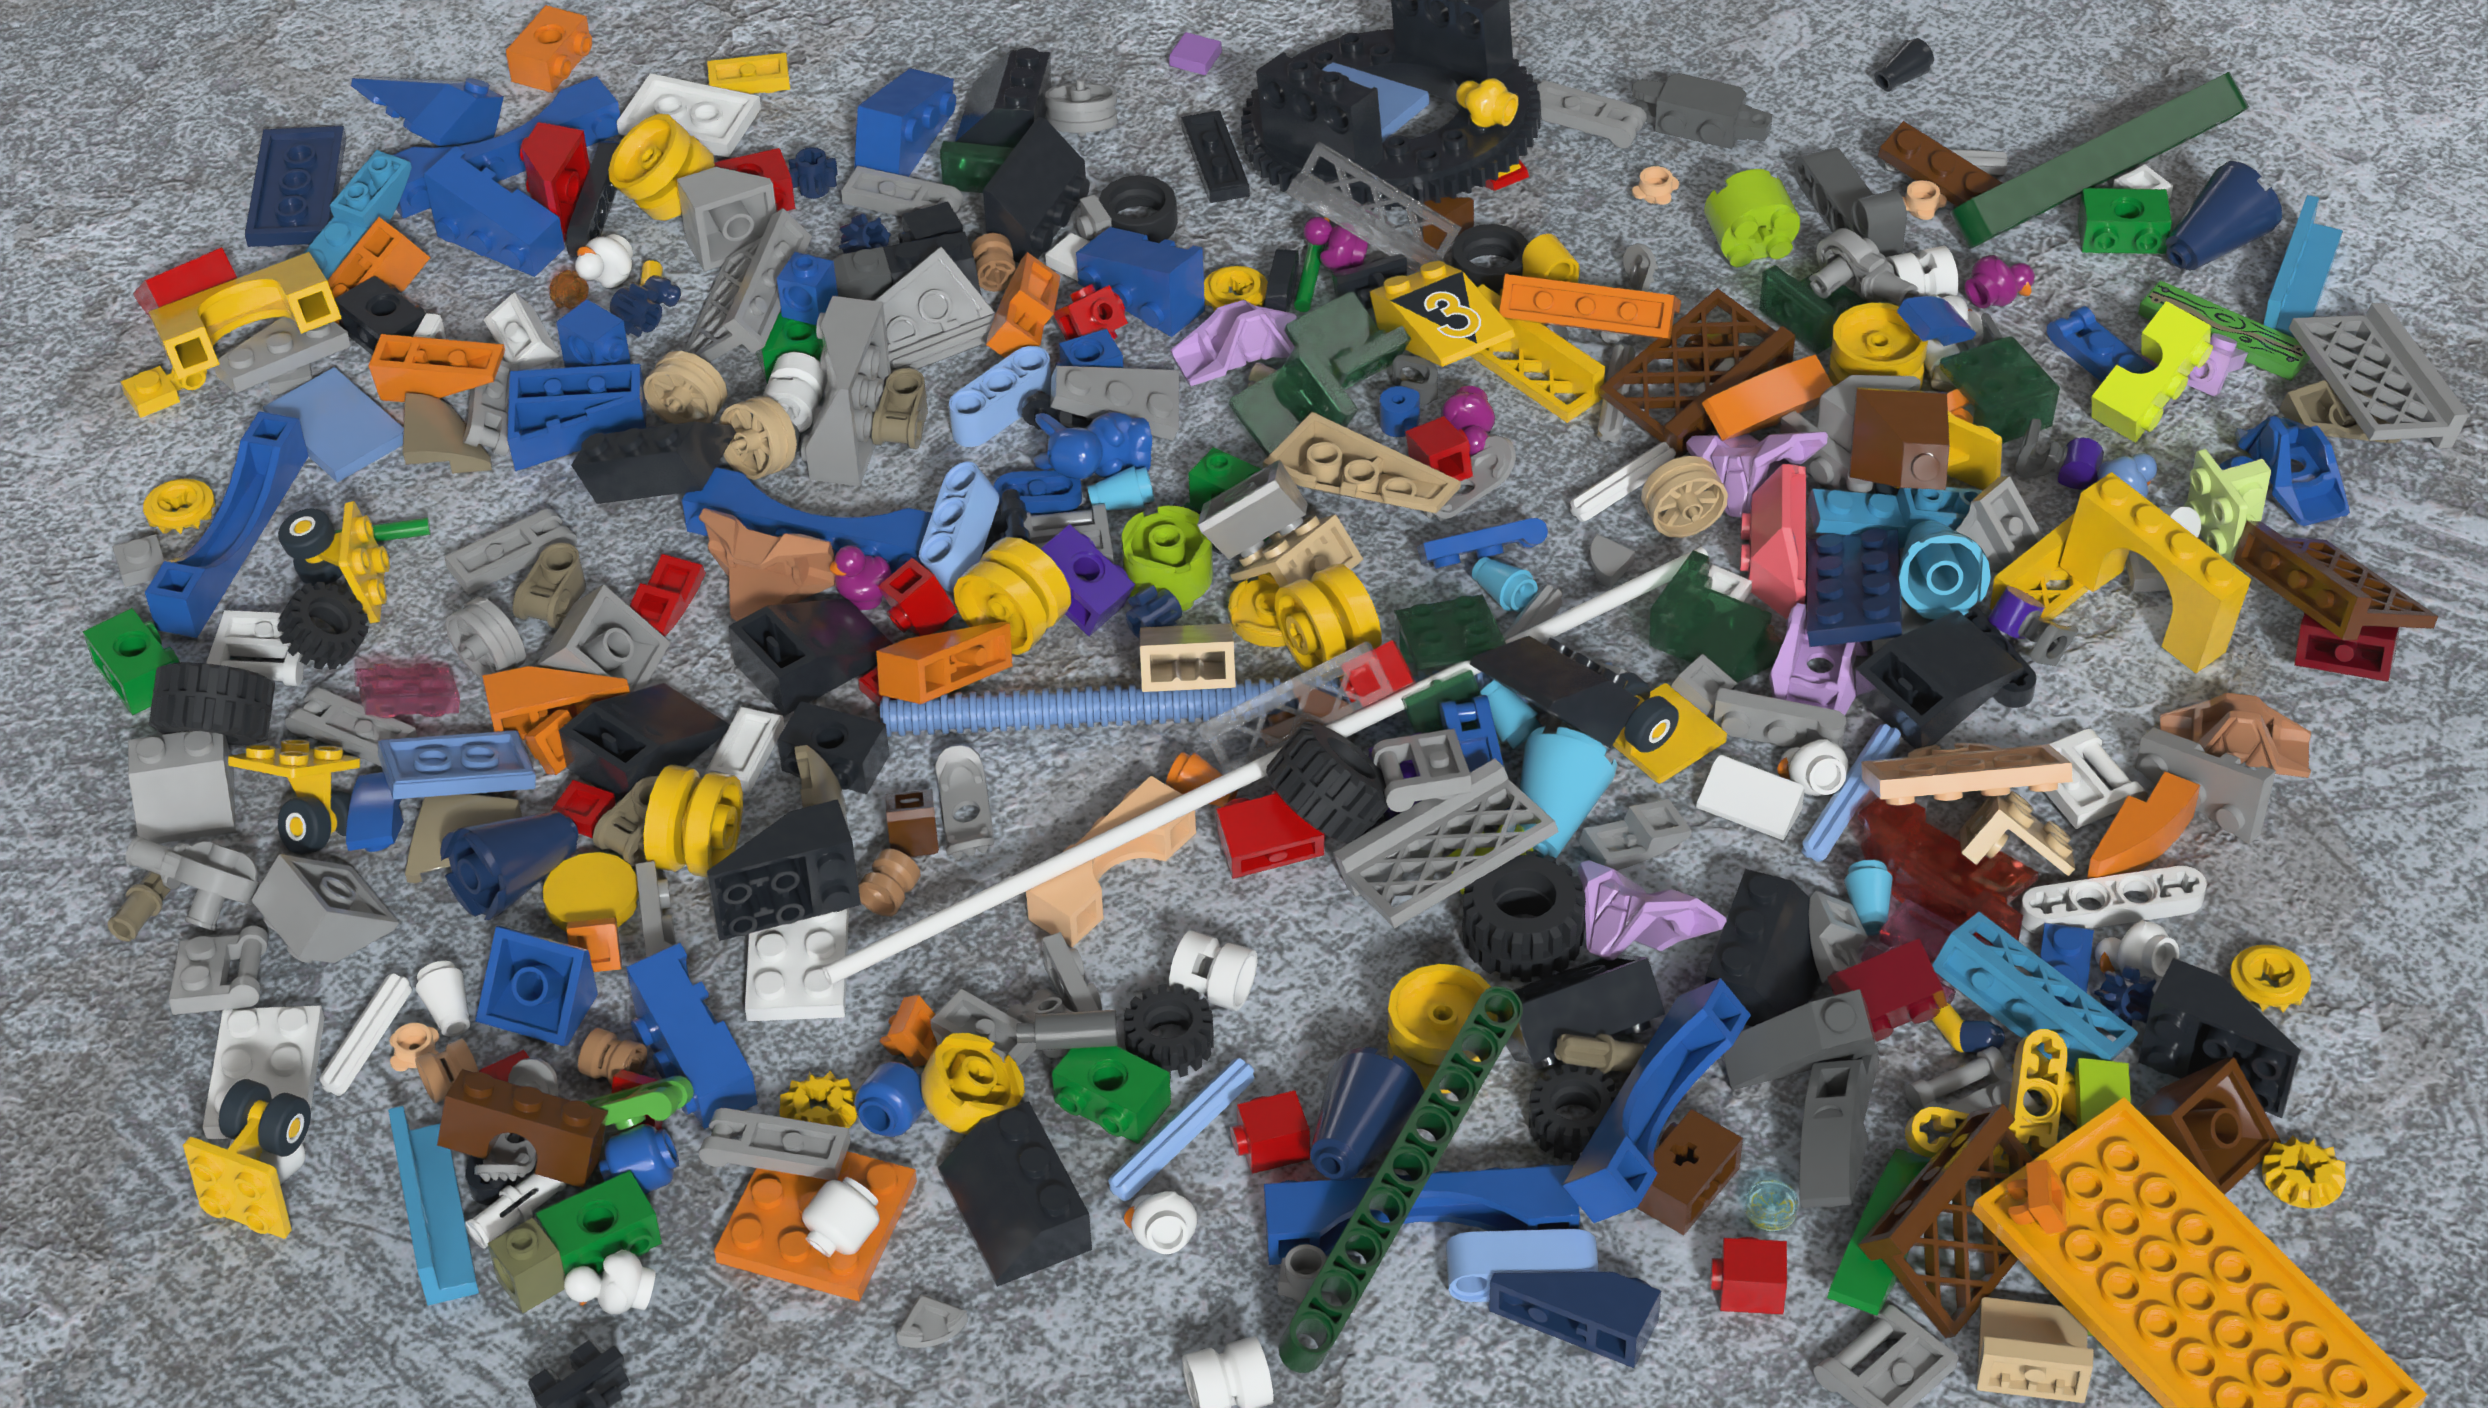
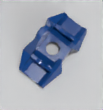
M2275 415L2268 417L2253 429L2243 430L2236 428L2235 438L2238 447L2251 454L2255 461L2259 459L2265 461L2271 469L2269 481L2273 485L2272 495L2299 525L2307 526L2347 516L2350 513L2342 476L2332 445L2318 425L2309 427L2285 417L2278 418ZM2291 459L2301 462L2305 469L2300 472H2291Z

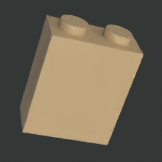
M1231 623L1140 628L1142 692L1236 688L1234 640Z

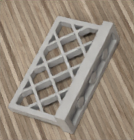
M784 208L771 216L762 237L726 257L684 352L695 354L707 362H711L741 344L752 353L765 346L781 309L777 277L794 252L805 254L812 235Z
M2371 303L2366 315L2293 318L2289 330L2370 441L2430 437L2437 448L2453 447L2469 413L2386 303ZM2345 331H2358V332H2357L2356 336H2354V335H2352V334H2350V333H2348V332H2345ZM2312 333H2317L2321 336H2324L2330 339L2331 342H2327L2319 337H2316ZM2336 342L2360 353L2359 356L2336 346ZM2364 355L2371 358L2373 362L2364 359ZM2330 358L2351 367V370L2333 363ZM2356 370H2358V371H2360V372H2362V373H2364V374H2366V375H2369V376H2371V377H2373V378L2379 380L2380 383H2376V382H2374V381H2372V380H2370V379H2368V378H2365V377H2363V376H2361V375H2359V374H2357V373H2355V372H2356ZM2384 384L2392 386L2394 390L2385 387ZM2351 386L2369 395H2372V398L2370 399L2360 393L2355 392L2351 388ZM2378 398L2393 406H2396L2400 408L2401 411L2399 412L2386 405H2383L2377 402L2376 399ZM2405 412L2413 414L2416 419L2405 415ZM2372 415L2392 424H2378Z
M1495 758L1470 772L1472 792L1458 794L1456 797L1447 800L1436 798L1422 800L1408 810L1333 852L1347 889L1355 897L1361 894L1394 929L1468 886L1476 879L1485 876L1559 832L1555 821L1508 779L1504 766ZM1517 824H1537L1525 832H1514ZM1486 825H1503L1501 833H1483ZM1495 847L1494 850L1484 856H1473L1476 848ZM1445 849H1463L1460 857H1442ZM1454 871L1452 875L1443 880H1433L1435 872ZM1422 872L1419 881H1401L1404 873ZM1413 895L1411 899L1395 908L1391 906L1394 896Z

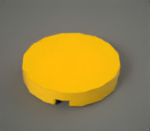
M1270 572L1259 575L1257 580L1249 583L1248 579L1236 586L1230 594L1228 618L1232 624L1233 631L1243 640L1258 646L1281 647L1286 646V643L1279 628L1275 611V594L1280 587Z
M594 852L579 854L564 860L549 873L543 885L545 911L552 923L567 932V922L614 917L617 919V927H620L634 914L637 908L636 901L639 897L637 875L629 863L616 855Z

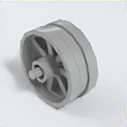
M1078 79L1074 84L1060 85L1045 92L1046 119L1057 131L1078 133L1079 136H1086L1088 132L1102 131L1112 128L1117 124V110L1115 109L1117 90L1110 86L1084 83L1083 79Z
M478 596L466 603L463 609L453 612L446 618L447 636L459 659L480 679L483 680V675L516 669L524 664L526 653L518 631L509 618L488 599Z

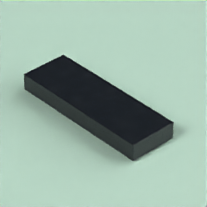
M1217 110L1181 117L1182 130L1209 202L1215 203L1249 197V183L1221 111Z

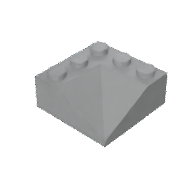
M832 296L826 313L821 312L819 314L816 328L817 337L823 339L821 369L822 371H827L828 378L825 386V400L822 406H817L815 409L813 430L811 435H806L803 439L801 457L803 461H807L810 480L860 486L876 446L872 441L874 413L880 404L886 380L891 374L883 302Z

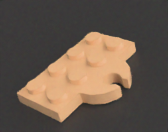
M1954 743L1955 749H1940V746L1932 745L1915 749L1908 753L1906 758L1861 762L1862 780L1880 799H1886V803L1890 805L1911 804L1915 802V796L1933 795L1935 800H1957L1963 797V792L1981 790V794L1985 796H2002L2010 793V787L2029 786L2030 791L2046 792L2058 789V783L2073 782L2072 763L2049 744L2003 749L1981 743Z

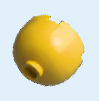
M952 1033L940 1045L935 1047L921 1074L922 1099L928 1111L942 1125L952 1131L966 1135L982 1118L1017 1106L1025 1093L1024 1077L1016 1062L1009 1055L1005 1057L1003 1062L1002 1058L991 1050L995 1043L985 1037L971 1033Z

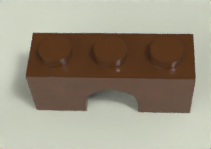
M462 1069L445 1096L437 1146L486 1160L502 1133L518 1134L526 1138L536 1150L537 1164L535 1174L584 1188L599 1161L608 1111L591 1107L582 1101H571L543 1093L534 1087L519 1086L495 1079L486 1073Z

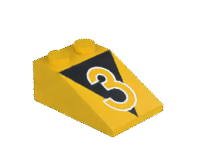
M1443 261L1426 263L1420 267L1419 272L1409 276L1391 277L1384 281V286L1369 291L1380 338L1441 367L1515 337L1514 328L1463 271L1445 264Z

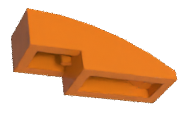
M1028 252L1021 259L1002 297L986 342L988 347L1004 358L1022 347H1039L1041 345L1044 325L1055 312L1061 276Z
M1815 354L1777 367L1706 399L1702 402V405L1722 441L1777 425L1781 422L1782 417L1794 410L1797 413L1814 409L1819 405L1821 395L1833 384Z
M2164 771L2147 802L2128 795L2090 859L2087 879L2139 872L2160 857L2181 836L2193 819L2201 785Z

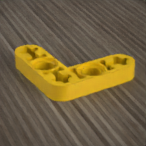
M2049 1029L2036 1030L2018 1043L2015 1052L2008 1110L2015 1118L2009 1129L2022 1145L2031 1141L2032 1150L2039 1152V1155L2057 1144L2067 1064V1046L2064 1040L2056 1032ZM2040 1043H2044V1052L2052 1054V1059L2042 1064L2040 1078L2027 1079L2026 1075L2031 1076L2038 1072L2039 1056L2032 1054L2031 1049ZM2027 1090H2037L2045 1096L2047 1110L2043 1116L2031 1115L2025 1109L2023 1097ZM1927 1107L1915 1113L1907 1121L1905 1139L1915 1153L1932 1158L1949 1137H1939L1930 1144L1928 1143L1927 1134L1920 1132L1919 1127L1932 1120L1933 1128L1936 1131L1950 1133L1956 1129V1124L1960 1126L1969 1114L1940 1107ZM1998 1144L1993 1150L1994 1171L2009 1174V1156L2006 1153L2003 1155L2004 1160H2001L2004 1150Z

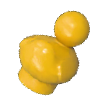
M1496 78L1486 79L1480 84L1475 81H1466L1456 91V99L1459 105L1469 110L1472 122L1478 127L1487 128L1496 124L1508 126L1517 112L1518 96L1508 92L1505 85Z

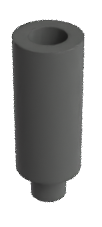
M1116 1010L1035 1014V1022L1017 1023L1016 1025L1017 1043H1036L1037 1051L1118 1046Z

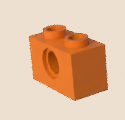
M545 5L506 49L511 82L553 93L562 81L569 77L571 71L581 59L589 54L592 48V36L589 33L587 16Z

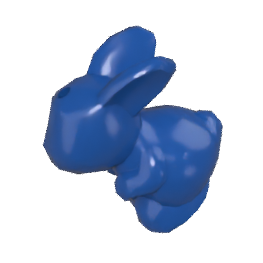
M1116 412L1104 413L1096 417L1086 428H1066L1047 414L1040 413L1036 415V423L1050 436L1047 451L1040 453L1033 459L1034 465L1038 469L1048 470L1053 468L1058 474L1076 480L1088 478L1093 473L1102 478H1108L1134 465L1136 469L1144 467L1147 468V471L1150 469L1152 434L1149 422L1143 417L1132 418L1124 413Z

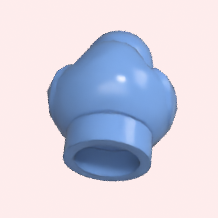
M2138 453L2132 457L2121 456L2101 464L2097 473L2098 481L2110 472H2113L2146 498L2149 492L2148 485L2157 473V463L2152 456L2145 453Z

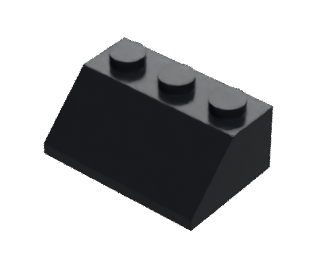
M1034 48L1010 50L972 84L955 139V149L996 152L1013 151L1038 117H1046L1045 92L1051 89L1050 52H1039Z
M1038 117L983 189L986 234L997 233L1007 237L1012 246L1013 260L1020 263L1027 252L1036 259H1039L1043 252L1046 253L1050 249L1053 238L1061 227L1067 226L1072 212L1080 203V199L1088 196L1090 182L1086 179L1085 160L1046 118Z
M687 422L680 424L667 423L662 426L644 429L631 428L626 431L608 434L596 433L589 436L582 443L581 450L571 466L596 504L702 491L736 431L732 425Z
M1526 636L1475 655L1469 665L1523 699L1609 748L1612 747L1640 701L1639 698L1624 689L1628 683L1626 679L1606 667H1603L1600 674H1598L1597 672L1601 666L1578 652L1571 659L1570 657L1574 651L1551 637L1546 644H1543L1531 636Z
M1745 869L1726 919L1727 922L1724 925L1706 973L1705 984L1721 978L1750 1013L1751 1016L1745 1025L1753 1027L1811 1002L1820 976L1813 957L1810 940V897L1792 880Z
M1622 954L1615 960L1598 958L1513 989L1512 991L1518 995L1522 1002L1523 1013L1505 1046L1515 1061L1533 1064L1534 1068L1538 1069L1562 1061L1555 1057L1554 1050L1557 1047V1039L1563 1034L1595 1038L1600 1034L1611 1035L1622 1031L1623 1035H1632L1651 1028L1650 1020L1665 1015V1011L1649 959L1647 957ZM1498 1017L1497 1022L1503 1023L1502 1020Z
M1029 1101L982 1118L938 1167L939 1175L997 1287L1092 1250L1089 1212Z

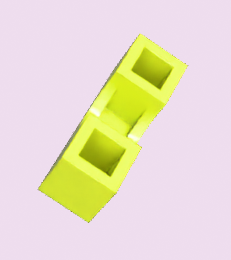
M2166 301L2142 331L2141 354L2154 361L2158 367L2148 373L2136 374L2116 365L2091 396L2092 418L2135 443L2145 430L2151 432L2159 423L2163 415V407L2170 398L2176 400L2184 391L2188 382L2187 376L2194 367L2201 368L2210 357L2213 350V345L2210 344L2211 325Z

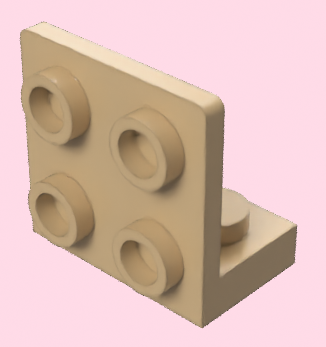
M1336 514L1318 519L1316 515L1305 518L1298 528L1286 535L1281 536L1278 531L1270 535L1269 537L1272 541L1246 558L1241 556L1239 561L1242 565L1230 573V576L1234 582L1270 572L1279 587H1283L1299 579L1311 581L1315 572L1333 564H1344L1351 570L1364 559Z
M2011 791L2008 795L1989 796L1960 829L1961 853L1976 865L1985 855L1992 858L2001 850L2008 840L2009 836L2005 832L2009 829L2066 875L2069 876L2075 870L2073 849L2068 844L2071 840L2070 836L2052 821H2048L2044 825L2030 813L2034 810L2033 807L2014 791Z
M1990 1297L1982 1298L1979 1324L1977 1391L2085 1403L2093 1369V1349L2087 1348L2088 1330L2065 1306Z

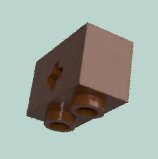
M1690 1109L1679 1124L1673 1122L1664 1131L1659 1147L1654 1152V1166L1658 1174L1636 1208L1684 1236L1740 1169L1743 1137Z

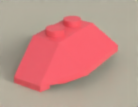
M1782 464L1753 493L1750 513H1742L1740 533L1741 540H1749V545L1741 544L1740 571L1748 572V579L1752 581L1751 593L1785 619L1789 617L1791 608L1796 606L1797 603L1805 604L1806 467L1792 464Z

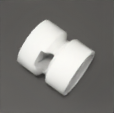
M1946 246L1921 250L1917 257L1911 252L1886 257L1887 262L1893 265L1894 274L1897 277L1918 287V290H1916L1919 292L1918 297L1930 296L1932 294L1941 298L1957 295V268L1953 255Z
M790 352L783 354L774 365L763 396L770 397L778 402L789 415L791 422L797 426L799 432H804L810 428L815 409L819 406L828 380L827 371H822L821 362L805 353Z
M1193 930L1188 931L1180 941L1173 958L1169 977L1170 989L1174 991L1175 984L1184 986V995H1187L1193 989L1199 993V998L1207 994L1211 1004L1238 1011L1244 1005L1254 982L1258 963L1257 953L1253 949L1231 942L1220 947L1217 938Z
M1253 1336L1227 1343L1224 1352L1218 1354L1213 1348H1207L1183 1355L1184 1377L1193 1408H1231L1233 1405H1238L1240 1408H1259L1273 1403L1270 1373L1257 1337Z

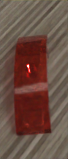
M1877 797L1858 812L1859 822L1894 857L1926 880L1957 896L1983 904L2007 905L2038 880L2037 871L2002 851H1999L1991 859L1984 856L1976 865L1961 853V843L1958 840L1926 823V808L1915 802L1906 805H1890L1886 803V799Z
M1872 812L1865 817L1861 844L1865 860H1877L1886 865L1887 871L1893 877L1891 895L1926 922L1948 934H1951L1976 913L1981 912L2019 941L2023 921L2021 913L1986 889L1974 899L1969 898L1906 855L1908 836ZM1975 932L1972 934L1983 944L1993 946L1991 942L1979 933Z

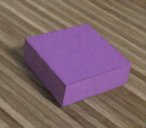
M1185 32L1169 54L1170 66L1206 75L1222 53L1221 41Z

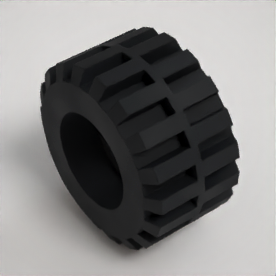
M179 662L158 667L155 675L149 726L162 734L185 731L226 735L228 745L244 746L268 740L275 683L259 673L223 665Z
M1304 722L1267 765L1266 773L1269 780L1283 801L1303 820L1335 840L1348 844L1366 834L1389 808L1384 796L1386 783L1381 769L1352 742L1325 726Z
M1526 851V855L1515 857L1464 887L1462 932L1463 944L1465 948L1469 949V957L1474 963L1482 962V969L1489 974L1497 971L1500 973L1501 979L1509 981L1512 977H1521V982H1532V977L1539 976L1543 979L1552 976L1553 970L1562 972L1567 969L1569 960L1575 961L1579 955L1580 946L1583 945L1586 897L1585 892L1582 891L1583 884L1579 877L1572 876V869L1568 865H1557L1556 858L1546 855L1544 858L1537 857V852ZM1515 914H1529V915H1533V916H1536V917H1534V918H1517V917H1513V916H1511V915H1515Z

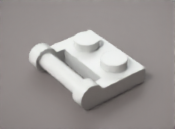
M224 610L206 664L249 670L259 673L271 681H283L285 686H300L303 680L304 664L299 662L303 655L297 652L292 656L287 651L291 643L282 644L280 640L283 632L278 631L277 625L280 622L279 617L281 613ZM310 617L312 622L315 624L314 617ZM230 656L285 658L284 663L229 660Z
M2093 729L2082 730L2049 744L2072 763L2073 782L2058 783V789L2046 791L2045 793L2075 829L2119 812L2128 795L2145 802L2147 801V791L2139 782H2132L2101 747L2102 740ZM2083 759L2089 760L2113 790L2110 791Z

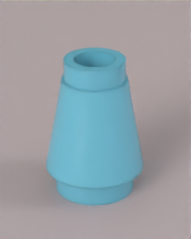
M1134 465L1097 482L1095 485L1087 486L1091 504H1105L1106 511L1145 508V503L1155 501L1146 467L1136 469Z
M1488 557L1481 558L1473 567V580L1478 582L1506 611H1523L1538 591L1536 581L1533 580L1532 574L1527 570L1492 560Z
M1495 680L1476 695H1487L1495 730L1501 742L1507 741L1512 749L1526 741L1529 734L1535 729L1542 727L1536 719L1539 714L1514 692Z
M1862 860L1852 864L1848 869V875L1844 879L1850 903L1853 905L1866 934L1869 936L1882 934L1888 928L1887 921L1893 877L1887 871L1886 865L1877 860Z

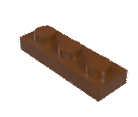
M1905 121L1895 129L1879 148V158L1916 181L1924 180L1936 184L1940 189V194L1944 195L1947 201L1957 207L2003 184Z

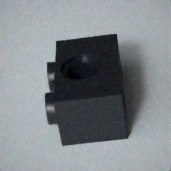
M375 275L335 298L342 318L339 319L340 326L348 332V336L371 355L374 353L381 334L413 337L426 315L423 308L418 305H412L403 298L396 287H389Z
M800 701L777 739L783 772L801 778L796 761L795 747L807 745L828 764L835 774L841 789H849L863 794L869 792L890 756L885 723Z

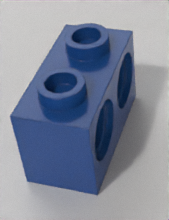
M586 299L556 321L565 368L631 364L624 321L602 307Z

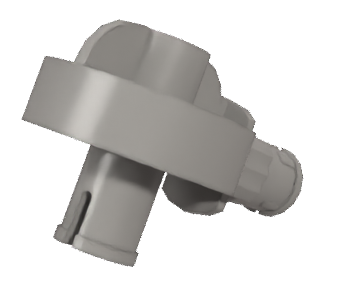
M1839 228L1818 243L1816 254L1821 270L1813 273L1809 280L1812 281L1810 286L1819 297L1827 298L1836 290L1844 297L1853 301H1860L1865 298L1873 303H1878L1886 299L1900 307L1904 299L1919 296V292L1916 291L1918 287L1897 277L1894 274L1893 265L1887 262L1886 257L1879 252L1877 246L1870 239L1861 238L1849 229Z
M136 836L130 842L126 851L125 860L128 865L137 866L160 875L166 888L176 889L180 886L181 882L198 888L185 921L213 931L216 929L215 925L225 898L252 905L251 899L260 884L257 881V865L252 858L212 842L202 841L195 843L193 846L179 843L169 848L148 841L146 838Z

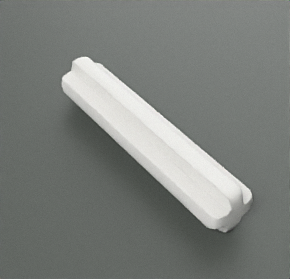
M1660 442L1570 501L1571 514L1576 516L1580 522H1586L1645 484L1648 477L1658 467L1675 459V450L1670 448L1666 442Z
M394 973L389 974L319 1077L324 1091L327 1093L331 1092L337 1096L346 1092L412 992L409 986L410 981L404 976L400 977Z

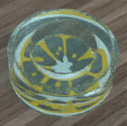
M1763 1180L1757 1182L1749 1189L1746 1197L1745 1213L1750 1223L1760 1230L1767 1232L1782 1231L1790 1227L1796 1219L1798 1197L1795 1191L1784 1182Z

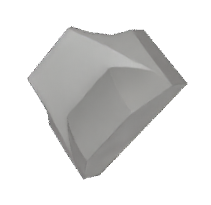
M2010 476L1998 477L1971 502L1969 513L1956 529L1957 532L1971 538L1982 548L1988 559L1990 571L2001 572L2044 538Z
M960 989L930 1020L937 1046L952 1033H971L985 1037L995 1043L991 1050L998 1054L1003 1062L1005 1057L1009 1055L1016 1062L1017 1066H1020L1036 1050V1043H1017L1016 1025L1022 1022L963 989Z

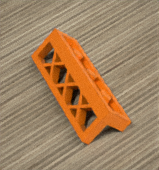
M1505 274L1499 313L1505 319L1670 340L1674 313L1679 314L1681 300L1675 295Z

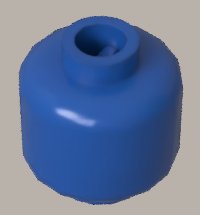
M887 1062L875 1068L857 1089L854 1099L855 1111L863 1126L875 1134L888 1137L903 1135L909 1130L926 1109L922 1099L921 1076L913 1068L903 1063Z
M641 1124L609 1138L605 1145L606 1159L599 1161L604 1181L630 1170L644 1194L670 1184L673 1179L674 1168L679 1167L680 1164L677 1151L665 1129L658 1131L650 1124Z

